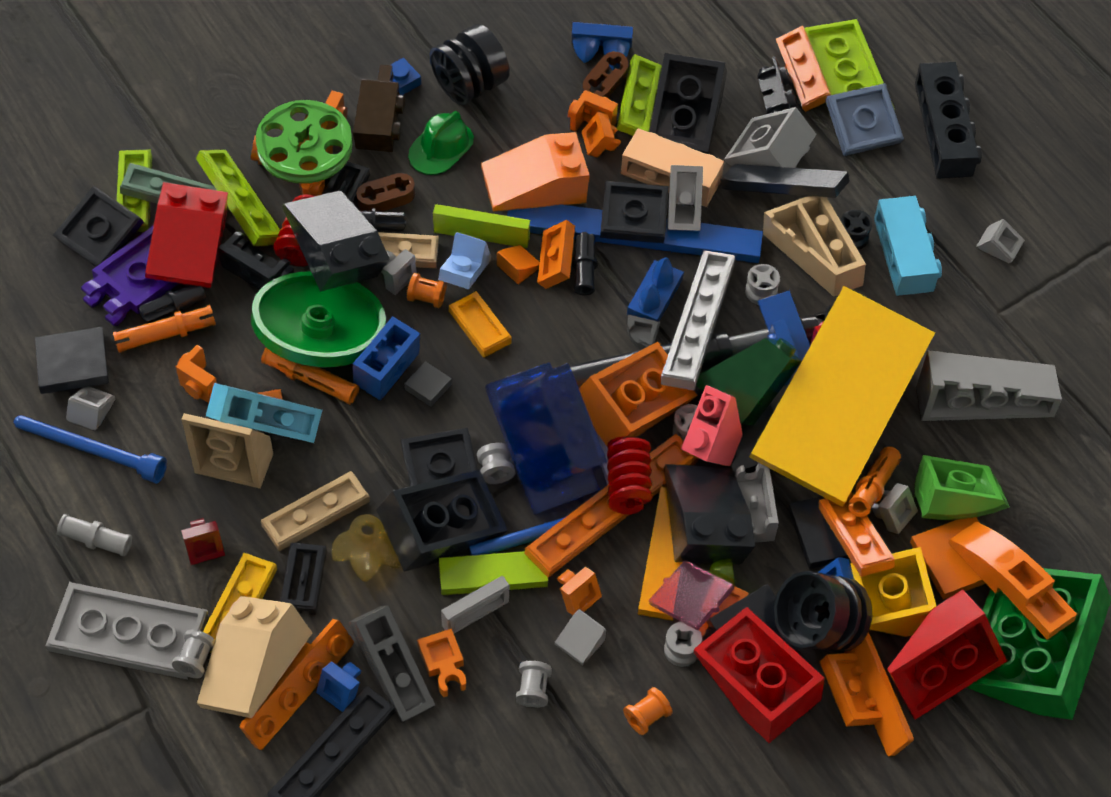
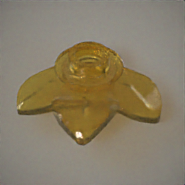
M365 514L356 517L352 521L350 529L338 535L332 545V560H350L354 572L363 582L371 579L382 563L391 568H400L401 566L389 537L385 533L382 522L373 515ZM364 526L371 527L374 533L366 535L362 532L361 528Z

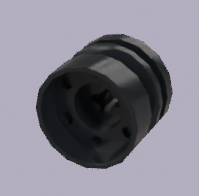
M474 24L458 33L455 39L445 40L443 44L433 47L429 53L432 71L445 94L459 105H466L473 98L481 96L484 90H491L507 81L510 76L507 56L494 34L481 24Z
M812 571L798 572L785 580L777 593L774 604L775 624L780 635L790 645L804 649H820L837 653L851 651L861 644L868 634L873 617L872 604L868 593L856 580Z

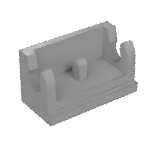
M758 463L755 472L745 473V467L742 465L737 468L735 477L751 513L754 541H774L779 521L770 468Z

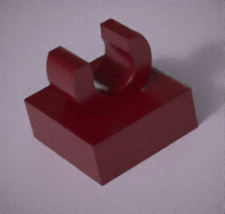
M204 518L190 521L191 528L181 530L191 565L225 556L216 521L205 524Z

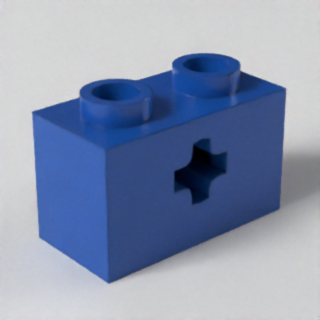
M392 316L353 363V383L359 385V388L381 401L418 356L420 333Z

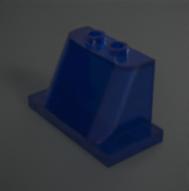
M549 362L485 386L534 515L600 490L594 473L607 463V459L569 363L552 368Z

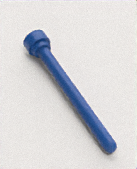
M19 415L14 419V425L18 429L136 469L137 473L144 480L157 484L165 474L167 459L160 455L150 453L149 455L144 454L141 457L26 416Z

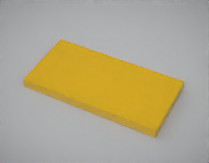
M843 286L749 458L843 507L935 332Z

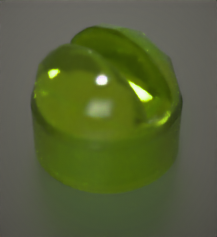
M732 558L721 559L711 565L709 575L712 583L717 578L735 586Z

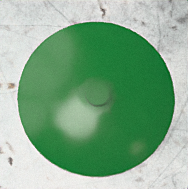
M311 271L283 275L265 284L253 300L251 324L260 342L270 351L284 359L307 366L338 367L355 362L385 326L386 315L377 297L361 284L356 282L320 292Z

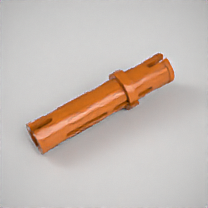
M207 305L206 307L181 314V311L174 312L175 316L118 332L115 331L113 332L115 341L129 338V341L116 344L118 352L121 353L128 349L180 334L181 337L188 336L187 332L212 325L215 326L214 316L202 320L199 319L202 316L213 314L211 306Z
M265 348L262 354L261 363L285 373L288 379L293 381L298 379L320 391L346 402L348 405H351L357 397L359 385L349 382L320 367L289 361L273 353L268 348Z
M884 447L868 474L857 483L856 493L850 499L849 503L851 504L848 506L853 515L857 517L867 516L873 504L881 500L885 492L884 486L901 461L899 460L901 459V454L896 448Z

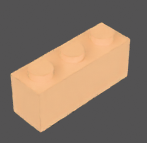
M638 128L622 154L621 174L648 185L670 186L671 165L703 166L701 205L707 207L721 182L724 161L713 155L702 153L684 144L673 142L655 133Z

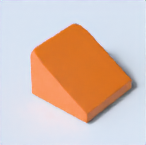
M521 245L497 252V266L518 285L539 270L540 262Z

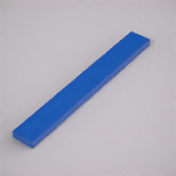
M559 204L508 210L507 216L530 220V233L543 235L544 230L568 220L575 225L574 239L582 232H587L595 236V242L701 256L703 251L706 250L734 255L735 260L759 263L763 231L706 223H701L700 231L668 230V218H666L665 240L663 244L600 238L603 210Z

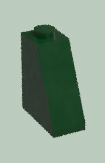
M764 338L701 373L696 386L704 391L705 386L708 385L735 397L740 423L754 425L801 364L802 360L794 354L796 348L783 338H779V340Z

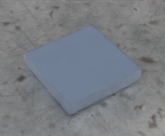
M885 83L827 96L825 101L843 156L899 144L904 140Z

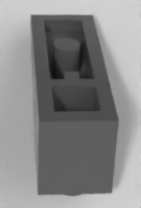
M388 605L379 606L348 622L364 657L390 703L395 707L401 722L435 706Z

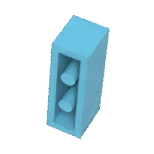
M916 196L880 199L877 204L874 221L896 296L934 292L937 280L942 276V266L940 260L935 259L933 253L934 240L932 234L927 233L925 227L926 214L924 208L919 207Z

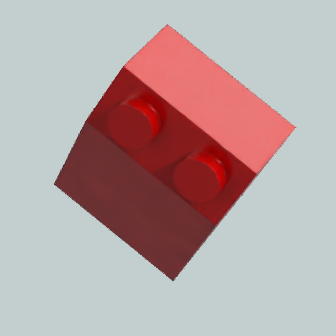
M163 182L156 210L145 278L211 288L219 255L218 247L221 245L226 223L228 192Z
M961 590L930 611L887 670L911 716L916 720L1001 666L1007 660L985 613L964 590Z
M748 607L694 648L693 653L741 717L768 743L773 741L822 700L824 677Z

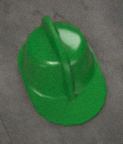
M454 111L452 114H437L431 117L426 124L424 132L410 147L408 158L411 166L416 171L426 175H437L446 172L471 148L474 135L471 129L465 125L458 111Z

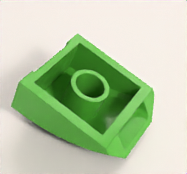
M926 455L922 456L915 479L914 493L922 513L921 518L958 520L992 514L1010 507L998 480L989 466Z

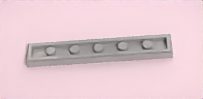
M703 251L661 374V385L695 390L735 265L734 255Z

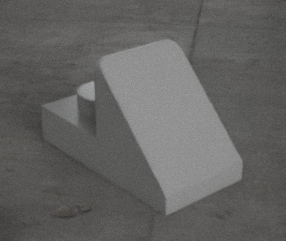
M670 166L668 230L700 231L703 166Z

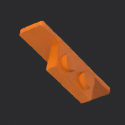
M332 619L311 644L307 642L304 644L252 718L246 717L241 722L240 729L255 748L262 750L318 686L322 669L331 661L337 664L353 646V639L339 620Z
M869 632L862 643L851 651H846L844 654H827L820 661L846 727L875 725L887 756L897 755L914 740Z

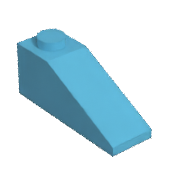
M217 383L213 385L206 412L207 417L220 422L311 443L315 441L322 414L321 409Z

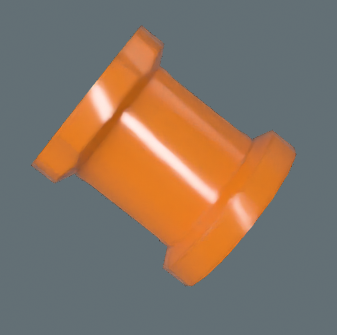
M414 272L409 282L407 300L413 302L416 299L432 303L435 308H441L447 290V282H437L422 278L419 273Z
M655 687L650 688L647 691L648 695L634 706L627 705L623 708L627 721L640 735L646 734L649 730L648 727L662 716L669 717L673 713L668 699Z

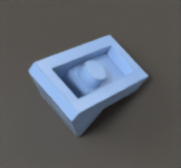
M456 232L451 256L440 268L438 280L470 289L491 260L487 243Z

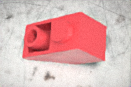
M706 385L681 449L706 462L731 466L743 435L736 398Z

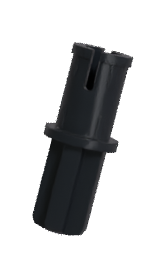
M371 208V211H360L376 230L402 231L406 227V215L404 212L375 211V208Z
M587 232L577 235L576 258L572 260V266L575 269L574 292L579 295H590L595 292L594 269L598 267V261L595 259V236Z
M189 285L175 292L168 290L165 296L142 305L139 308L140 314L146 323L155 322L174 312L206 301V295L202 286Z

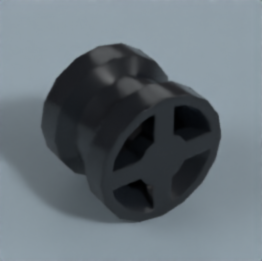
M854 209L845 212L840 221L857 250L862 249L869 241L872 219L866 212Z

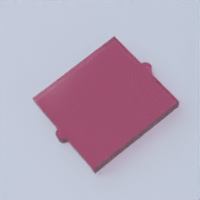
M684 560L669 578L663 579L664 584L648 601L651 606L699 630L714 612L720 611L719 606L734 590V586Z

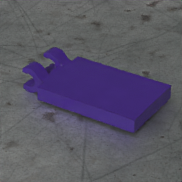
M154 226L92 269L94 279L86 282L81 287V290L87 294L83 301L92 308L100 304L105 294L111 298L104 304L103 308L109 312L105 319L113 326L120 324L130 309L139 314V308L142 305L161 298L166 294V291L173 289L179 284L145 278Z

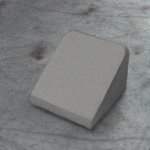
M1002 219L987 227L976 247L996 258L1011 263L1025 240Z
M83 387L68 399L66 419L74 424L96 430L113 405L115 396L92 387Z
M578 609L555 641V645L583 666L605 641L606 629L582 610Z

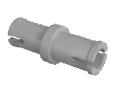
M63 514L57 527V535L83 542L87 548L93 550L98 547L120 554L123 557L127 555L132 543V535H126L105 528L102 522L94 521L90 523L71 517L68 514Z

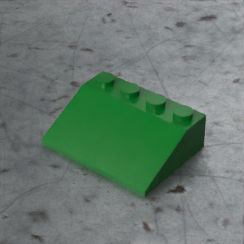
M1043 568L1055 580L1052 588L1077 613L1074 622L1048 640L1002 591L995 594L990 588L982 611L991 625L1007 662L966 688L1037 715L1072 720L1111 603V596L1102 575Z

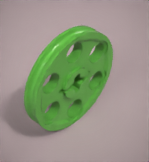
M314 100L291 101L271 110L260 122L256 132L257 153L260 162L266 170L282 180L292 183L322 181L336 174L347 163L352 151L351 128L344 115L326 103ZM296 113L308 115L303 121H295L291 118ZM326 121H333L337 123V126L327 130L322 128L321 124ZM271 129L283 131L278 137H270L266 134ZM309 135V140H306L299 148V142H303ZM333 145L342 148V151L338 154H330L325 150ZM276 153H283L288 156L282 162H275L270 159ZM305 162L317 164V167L310 171L303 170L300 166Z

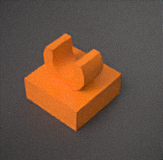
M597 112L581 131L589 156L599 157L605 149L614 151L621 144V141L614 137L618 130L615 126L611 125L608 114Z
M584 567L576 575L567 569L557 578L563 584L560 591L567 612L571 615H574L578 609L585 612L602 597L596 575L587 567Z

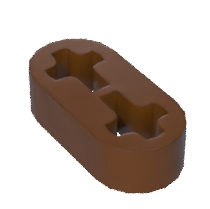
M615 51L604 55L585 77L582 93L584 90L591 92V86L597 87L603 81L601 92L596 90L594 94L609 98L627 76V57ZM617 63L620 64V70L615 68L608 75L609 64L612 66L616 65Z
M397 173L362 184L356 192L358 208L360 211H371V208H375V211L383 212L410 203L415 197L413 178L408 174ZM397 187H402L405 191L400 192ZM367 196H372L376 200L370 201Z

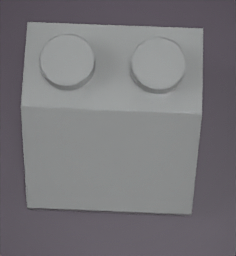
M797 107L754 117L749 121L724 160L731 166L734 164L796 168L802 156L809 151V145L817 134Z

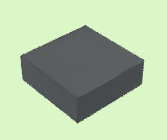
M425 361L405 382V390L432 407L452 385V378Z

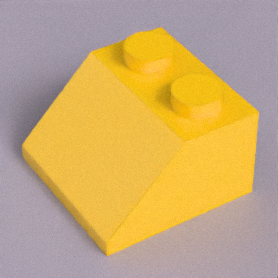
M921 547L893 553L892 555L895 558L894 568L863 577L859 575L853 563H850L854 580L866 589L871 600L873 617L870 630L904 637L912 636L930 611L936 607Z

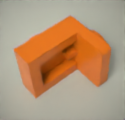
M584 90L580 98L573 100L569 107L570 130L576 132L583 121L590 122L597 112L608 114L611 125L615 126L617 123L618 103L611 101L607 97H601Z
M196 345L190 352L181 356L177 363L176 371L180 385L184 387L191 397L197 400L201 398L209 403L213 385L217 381L216 377L203 370L206 367L204 350L199 345Z

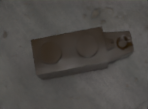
M380 65L377 81L361 79L353 130L355 149L393 152L394 140H400L401 122H397L398 114L404 113L405 95H400L399 83L393 82L392 65Z

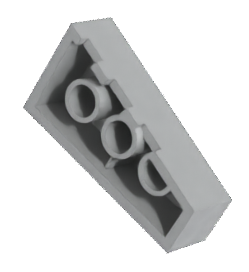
M929 350L927 351L916 385L922 421L1054 417L1062 400L1055 365Z

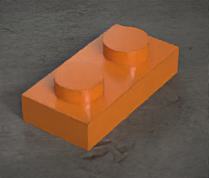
M568 220L543 231L537 283L545 289L570 278L575 225Z

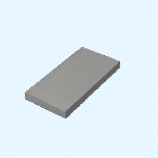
M69 582L45 646L50 652L188 680L187 676L180 674L172 667V662L175 657L180 655L186 642L184 635L187 630L192 629L203 632L209 614L206 609Z

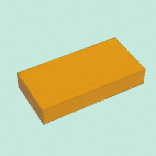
M477 291L449 305V313L483 358L512 343L511 335Z

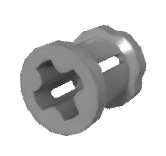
M191 629L185 633L184 639L186 642L180 655L174 658L172 667L187 677L201 678L205 672L203 665L209 652L213 649L215 640L209 634Z
M524 661L520 663L519 672L522 674L520 691L516 693V702L526 707L540 708L546 706L548 696L545 693L547 678L552 673L551 666L540 661Z

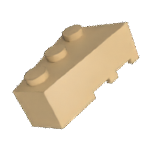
M807 196L764 212L763 235L832 296L839 295L843 286L851 290L863 286L866 263L827 197Z

